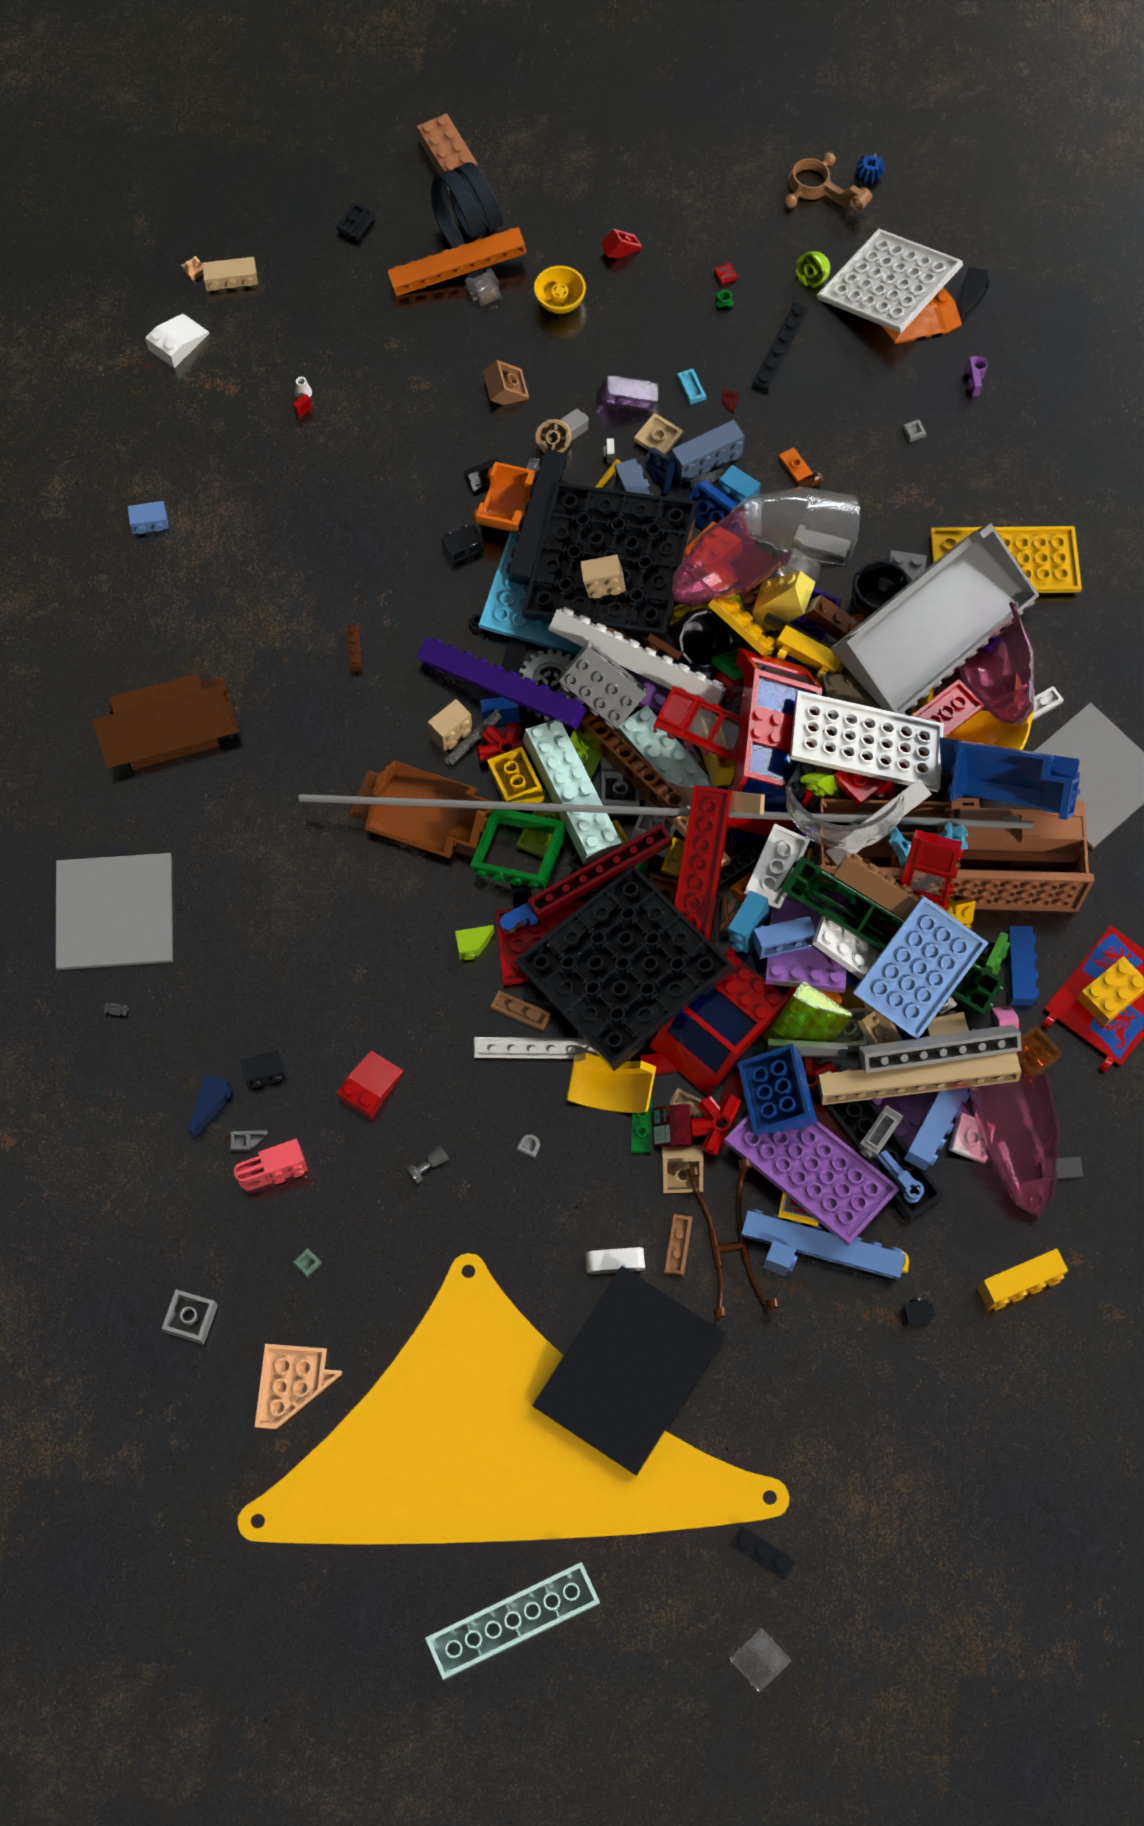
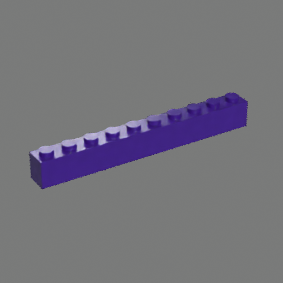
M425 638L416 656L422 663L577 730L586 712L582 701L574 697L568 699L566 698L567 695L560 691L552 692L550 691L551 688L544 684L538 686L532 679L527 677L522 679L519 677V674L511 670L508 673L497 664H494V666L489 665V662L481 657L475 659L473 658L474 655L467 651L461 653L453 645L449 644L447 647L437 638H433V640Z

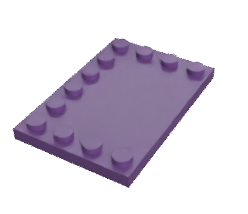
M818 890L849 909L850 902L843 894L834 891ZM815 897L812 898L813 900H815V901H817L818 903L822 904V905L825 906L826 908H828V909H830L831 911L835 912L836 914L840 915V916L843 917L844 919L849 920V918H847L846 916L842 915L841 913H839L838 911L834 910L833 908L829 907L828 905H826L825 903L821 902L820 900L816 899ZM784 898L779 911L771 907L769 925L810 916L817 930L822 915L803 903L795 905ZM815 946L767 957L765 984L844 993L846 988V969Z

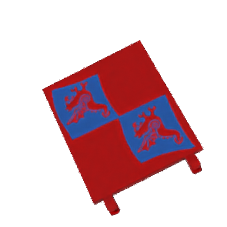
M1111 925L1046 1005L1044 1010L1049 1015L1042 1024L1045 1028L1049 1029L1057 1019L1106 1055L1107 1058L1100 1066V1069L1104 1072L1109 1069L1113 1062L1121 1066L1144 1037V994L1105 1027L1077 1000L1083 989L1123 956L1144 977V949Z

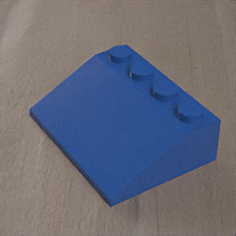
M793 1044L737 1062L754 1135L797 1130L817 1123L801 1053Z

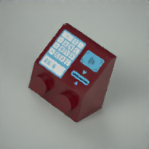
M690 1104L666 1105L652 1108L653 1148L693 1145L691 1126L692 1106Z

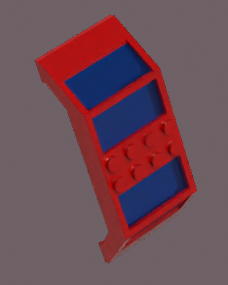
M739 648L736 666L740 667L744 674L734 779L730 790L764 794V811L803 813L812 796V791L806 789L802 798L797 800L783 790L797 762L790 759L795 697L797 691L822 696V687L806 667ZM809 710L812 715H818L815 710ZM808 726L809 730L813 732L817 731L815 727ZM806 742L809 747L815 748L812 742ZM729 818L728 827L769 837L774 824L794 832L799 820Z
M770 916L768 917L764 926H769ZM752 944L748 953L738 952L730 947L724 956L733 964L735 972L706 996L703 994L664 1025L649 1046L655 1053H660L677 1068V1071L707 1097L721 1084L737 1059L803 990V988L765 984L767 958H759L754 944Z

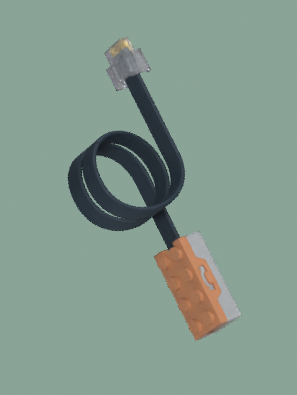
M446 113L418 125V140L439 174L433 179L431 185L433 212L437 224L451 249L467 243L450 214L446 187L450 191L451 203L457 220L470 239L485 234V228L491 231L503 226L504 220L497 200L486 178L478 168L476 160L448 114ZM482 268L466 273L468 278L465 279V288L473 301L478 300L483 307L489 302L501 299L499 281L491 268L487 269L486 273L483 272Z

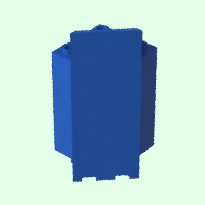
M940 737L939 747L942 772L953 776V781L949 784L948 795H950L951 801L964 796H972L1042 808V811L1058 813V819L1067 820L1074 816L1076 798L1080 795V789H1078L1080 784V772H1078L1079 759Z

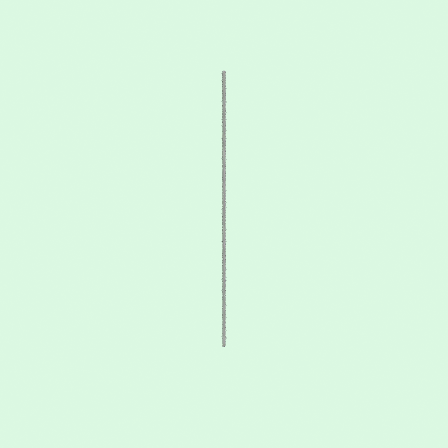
M299 794V802L666 816H689L690 809ZM730 811L729 818L863 823L871 815L767 811L759 815ZM902 817L894 823L946 826L948 822H951L953 826L963 824L964 827L1033 829L1034 826L1033 821Z

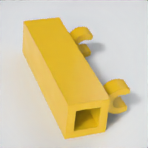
M787 625L777 639L775 646L779 649L777 659L784 661L788 654L819 671L816 675V681L821 684L820 678L823 674H841L845 667L829 648Z

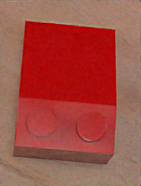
M370 1051L349 1074L337 1091L338 1100L371 1120L404 1070Z

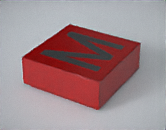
M730 263L714 268V273L721 285L737 280V275Z

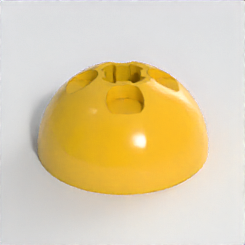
M553 266L545 269L538 275L535 280L534 291L539 304L544 309L555 314H564L573 311L580 305L585 295L586 285L582 275L575 269L567 266Z

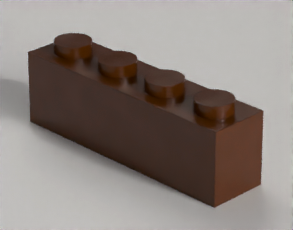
M823 595L810 600L805 614H803L838 641L860 624Z

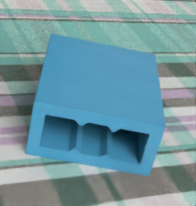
M750 890L728 927L730 946L734 950L748 953L753 944L754 929L764 926L770 916L767 897Z

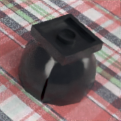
M879 559L865 563L853 578L850 602L860 614L862 613L867 618L910 583L909 577L905 570L894 562Z
M708 608L686 612L678 621L672 623L668 630L673 640V647L682 653L681 659L686 664L698 668L714 666L711 663L712 657L723 654L718 651L729 652L733 641L731 626L717 613Z

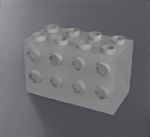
M590 640L561 673L559 682H561L560 686L567 692L572 691L576 699L590 706L589 709L597 716L600 714L605 718L604 722L611 728L614 726L618 729L647 694L646 686Z

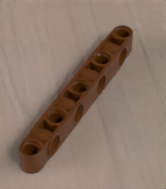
M583 703L582 705L586 712L577 728L578 732L652 804L659 808H682L683 799L681 795L623 738L608 726L599 715L597 716L592 713L589 707ZM667 816V817L676 818V817H678V816Z

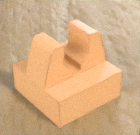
M196 256L182 264V269L191 280L203 275V265Z

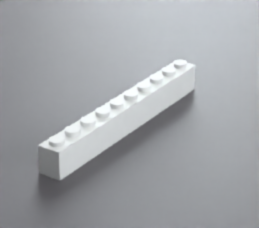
M564 607L556 610L548 630L582 647L590 640L619 665L670 690L673 686L682 688L694 696L702 697L710 704L720 705L727 690L720 681H711L706 678L705 674L698 671L694 673L689 670L690 667L682 663L678 665L673 662L672 658L665 655L661 657L656 654L657 651L649 647L645 649L639 646L640 643L633 639L628 641L619 632L613 631L612 633L606 630V626L590 622L591 619L586 616L580 615L579 617L573 614L574 611L570 608Z

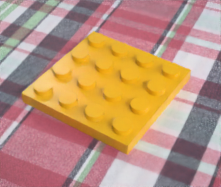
M713 599L708 604L715 613L761 655L775 654L777 638L774 636L770 637L766 633L768 630L763 625H757L750 613L747 611L744 613L737 601L734 599Z

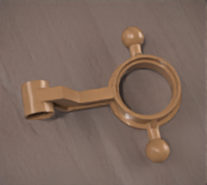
M827 152L822 156V162L817 159L807 158L795 164L788 179L789 187L794 193L784 198V204L787 208H794L799 197L817 199L825 195L844 208L851 205L855 210L861 211L872 199V193L867 188L862 187L859 189L854 185L843 190L831 183L830 172L827 166L834 164L835 156L833 153ZM804 169H812L823 176L824 183L817 187L805 186L796 179V174Z

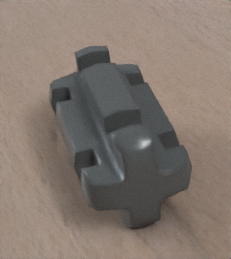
M106 1002L103 1006V1012L105 1014L108 1012L111 1015L120 1016L122 1014L126 1016L128 1010L126 1005L121 1006V1004L116 1003L108 1004Z

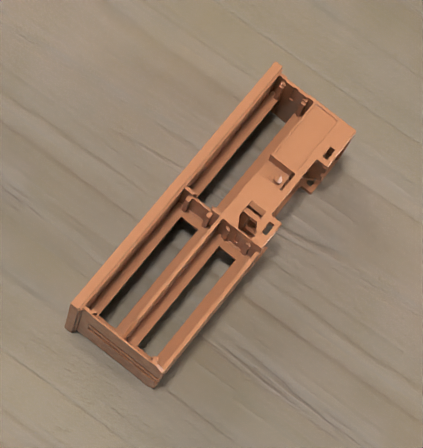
M820 797L817 813L852 815L854 813L877 812L891 800H865L858 806L852 799H825ZM962 797L954 801L950 800L949 802L922 801L903 816L954 818V810H960V819L1002 820V816H1021L1020 821L1034 822L1033 829L965 827L968 832V837L965 838L968 849L964 850L961 861L957 860L956 867H959L956 879L952 878L951 880L954 888L952 895H947V897L954 901L972 898L975 900V909L1078 912L1094 883V874L1089 873L1084 801H1076L1074 816L1067 820L1058 819V813L1042 810L980 808L979 798ZM963 803H973L974 806L963 805ZM814 821V826L820 829L819 842L814 845L815 865L834 876L837 866H830L832 858L826 851L852 830H842L830 835V822ZM937 826V833L931 834L942 833L945 826ZM889 831L881 833L856 854L862 858H870L871 863H890V855L895 853L889 843L891 839ZM901 832L905 839L912 842L915 832ZM996 861L1009 862L1010 867L1067 868L1066 872L968 870L960 868L961 865L991 866L992 862ZM878 867L881 873L892 875L896 882L901 884L905 868ZM914 871L910 887L941 896L945 878ZM819 874L815 877L816 880L835 885ZM819 887V888L817 889V890L832 891V890L825 889V888H822V887Z

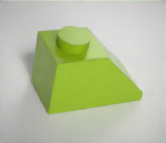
M489 925L455 931L459 958L471 960L475 956H479L494 936V926Z

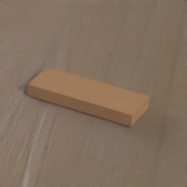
M498 990L490 1006V1009L542 1032L551 1017L550 1012Z
M679 1214L672 1215L663 1274L684 1277L693 1217Z

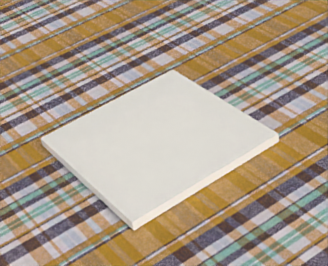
M878 229L817 294V298L902 333L963 266V261Z

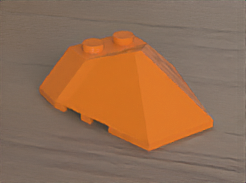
M943 287L902 333L882 325L880 326L893 343L897 344L916 340L917 337L926 336L927 338L932 337L933 334H947L960 327L962 322L954 299Z

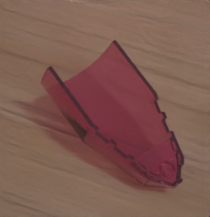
M742 505L701 534L696 545L692 547L689 555L673 574V600L693 608L708 604L713 599L719 601V599L722 600L748 593L788 564L793 552L790 550L778 560L771 559L763 553L754 543L747 530L744 519L745 507Z
M1010 602L1009 605L1014 620L1006 630L997 635L1000 639L999 643L988 655L978 648L976 650L977 653L971 658H966V663L958 669L965 685L969 687L998 721L1020 726L1034 709L1035 653L1016 605Z
M1049 1074L1021 1076L1018 1082L970 1088L981 1149L1013 1204L1033 1216H1043L1045 1208L1049 1202L1053 1201L1056 1193V1161L1059 1158V1152H1057L1058 1139L1061 1137Z

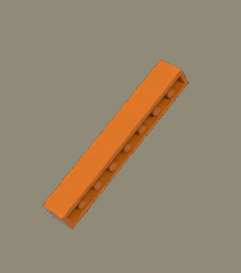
M510 228L505 232L495 233L484 239H477L474 242L462 244L435 255H428L417 261H410L402 266H395L388 270L394 292L396 296L526 254L527 251L520 228Z

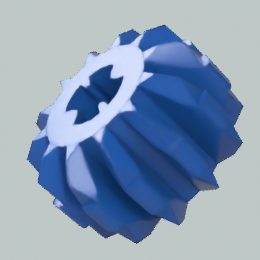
M868 153L867 156L862 155L861 159L857 161L856 174L859 175V179H864L865 182L869 180L873 183L874 180L879 181L880 177L883 176L885 164L882 162V157L877 158L876 154L871 156Z

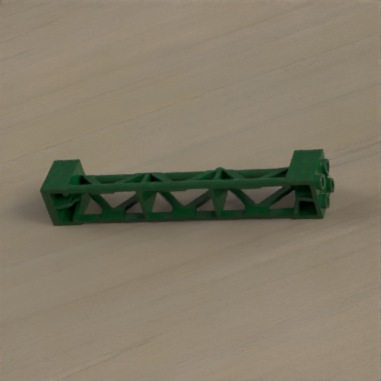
M802 856L795 859L776 891L777 894L795 905L803 903L881 952L887 944L867 933L866 930H869L888 943L893 936L870 922L876 920L899 929L905 921ZM819 874L825 879L834 883L835 885L822 882L814 878ZM822 887L843 894L855 910L852 912L817 889ZM853 896L868 904L869 907L864 910ZM815 897L816 899L820 900L829 907L833 908L834 910L849 918V920L844 919L840 915L826 908L825 906L813 900L812 898ZM876 909L889 918L873 914L872 911ZM973 963L971 966L974 969L972 975L967 972L951 995L957 998V1004L973 1014H985V1012L988 1013L994 1004L992 1000L995 995L998 996L1004 987L1002 985L1004 980L982 966Z

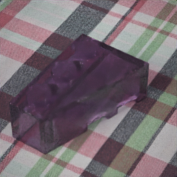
M607 375L596 393L597 412H602V409H613V412H619V409H630V412L652 411L658 403L657 383L634 380L632 378H621L615 375Z

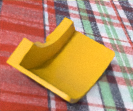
M589 1053L574 1055L566 1099L583 1106L625 1113L647 1112L656 1066L644 1061H626L613 1071L601 1057Z

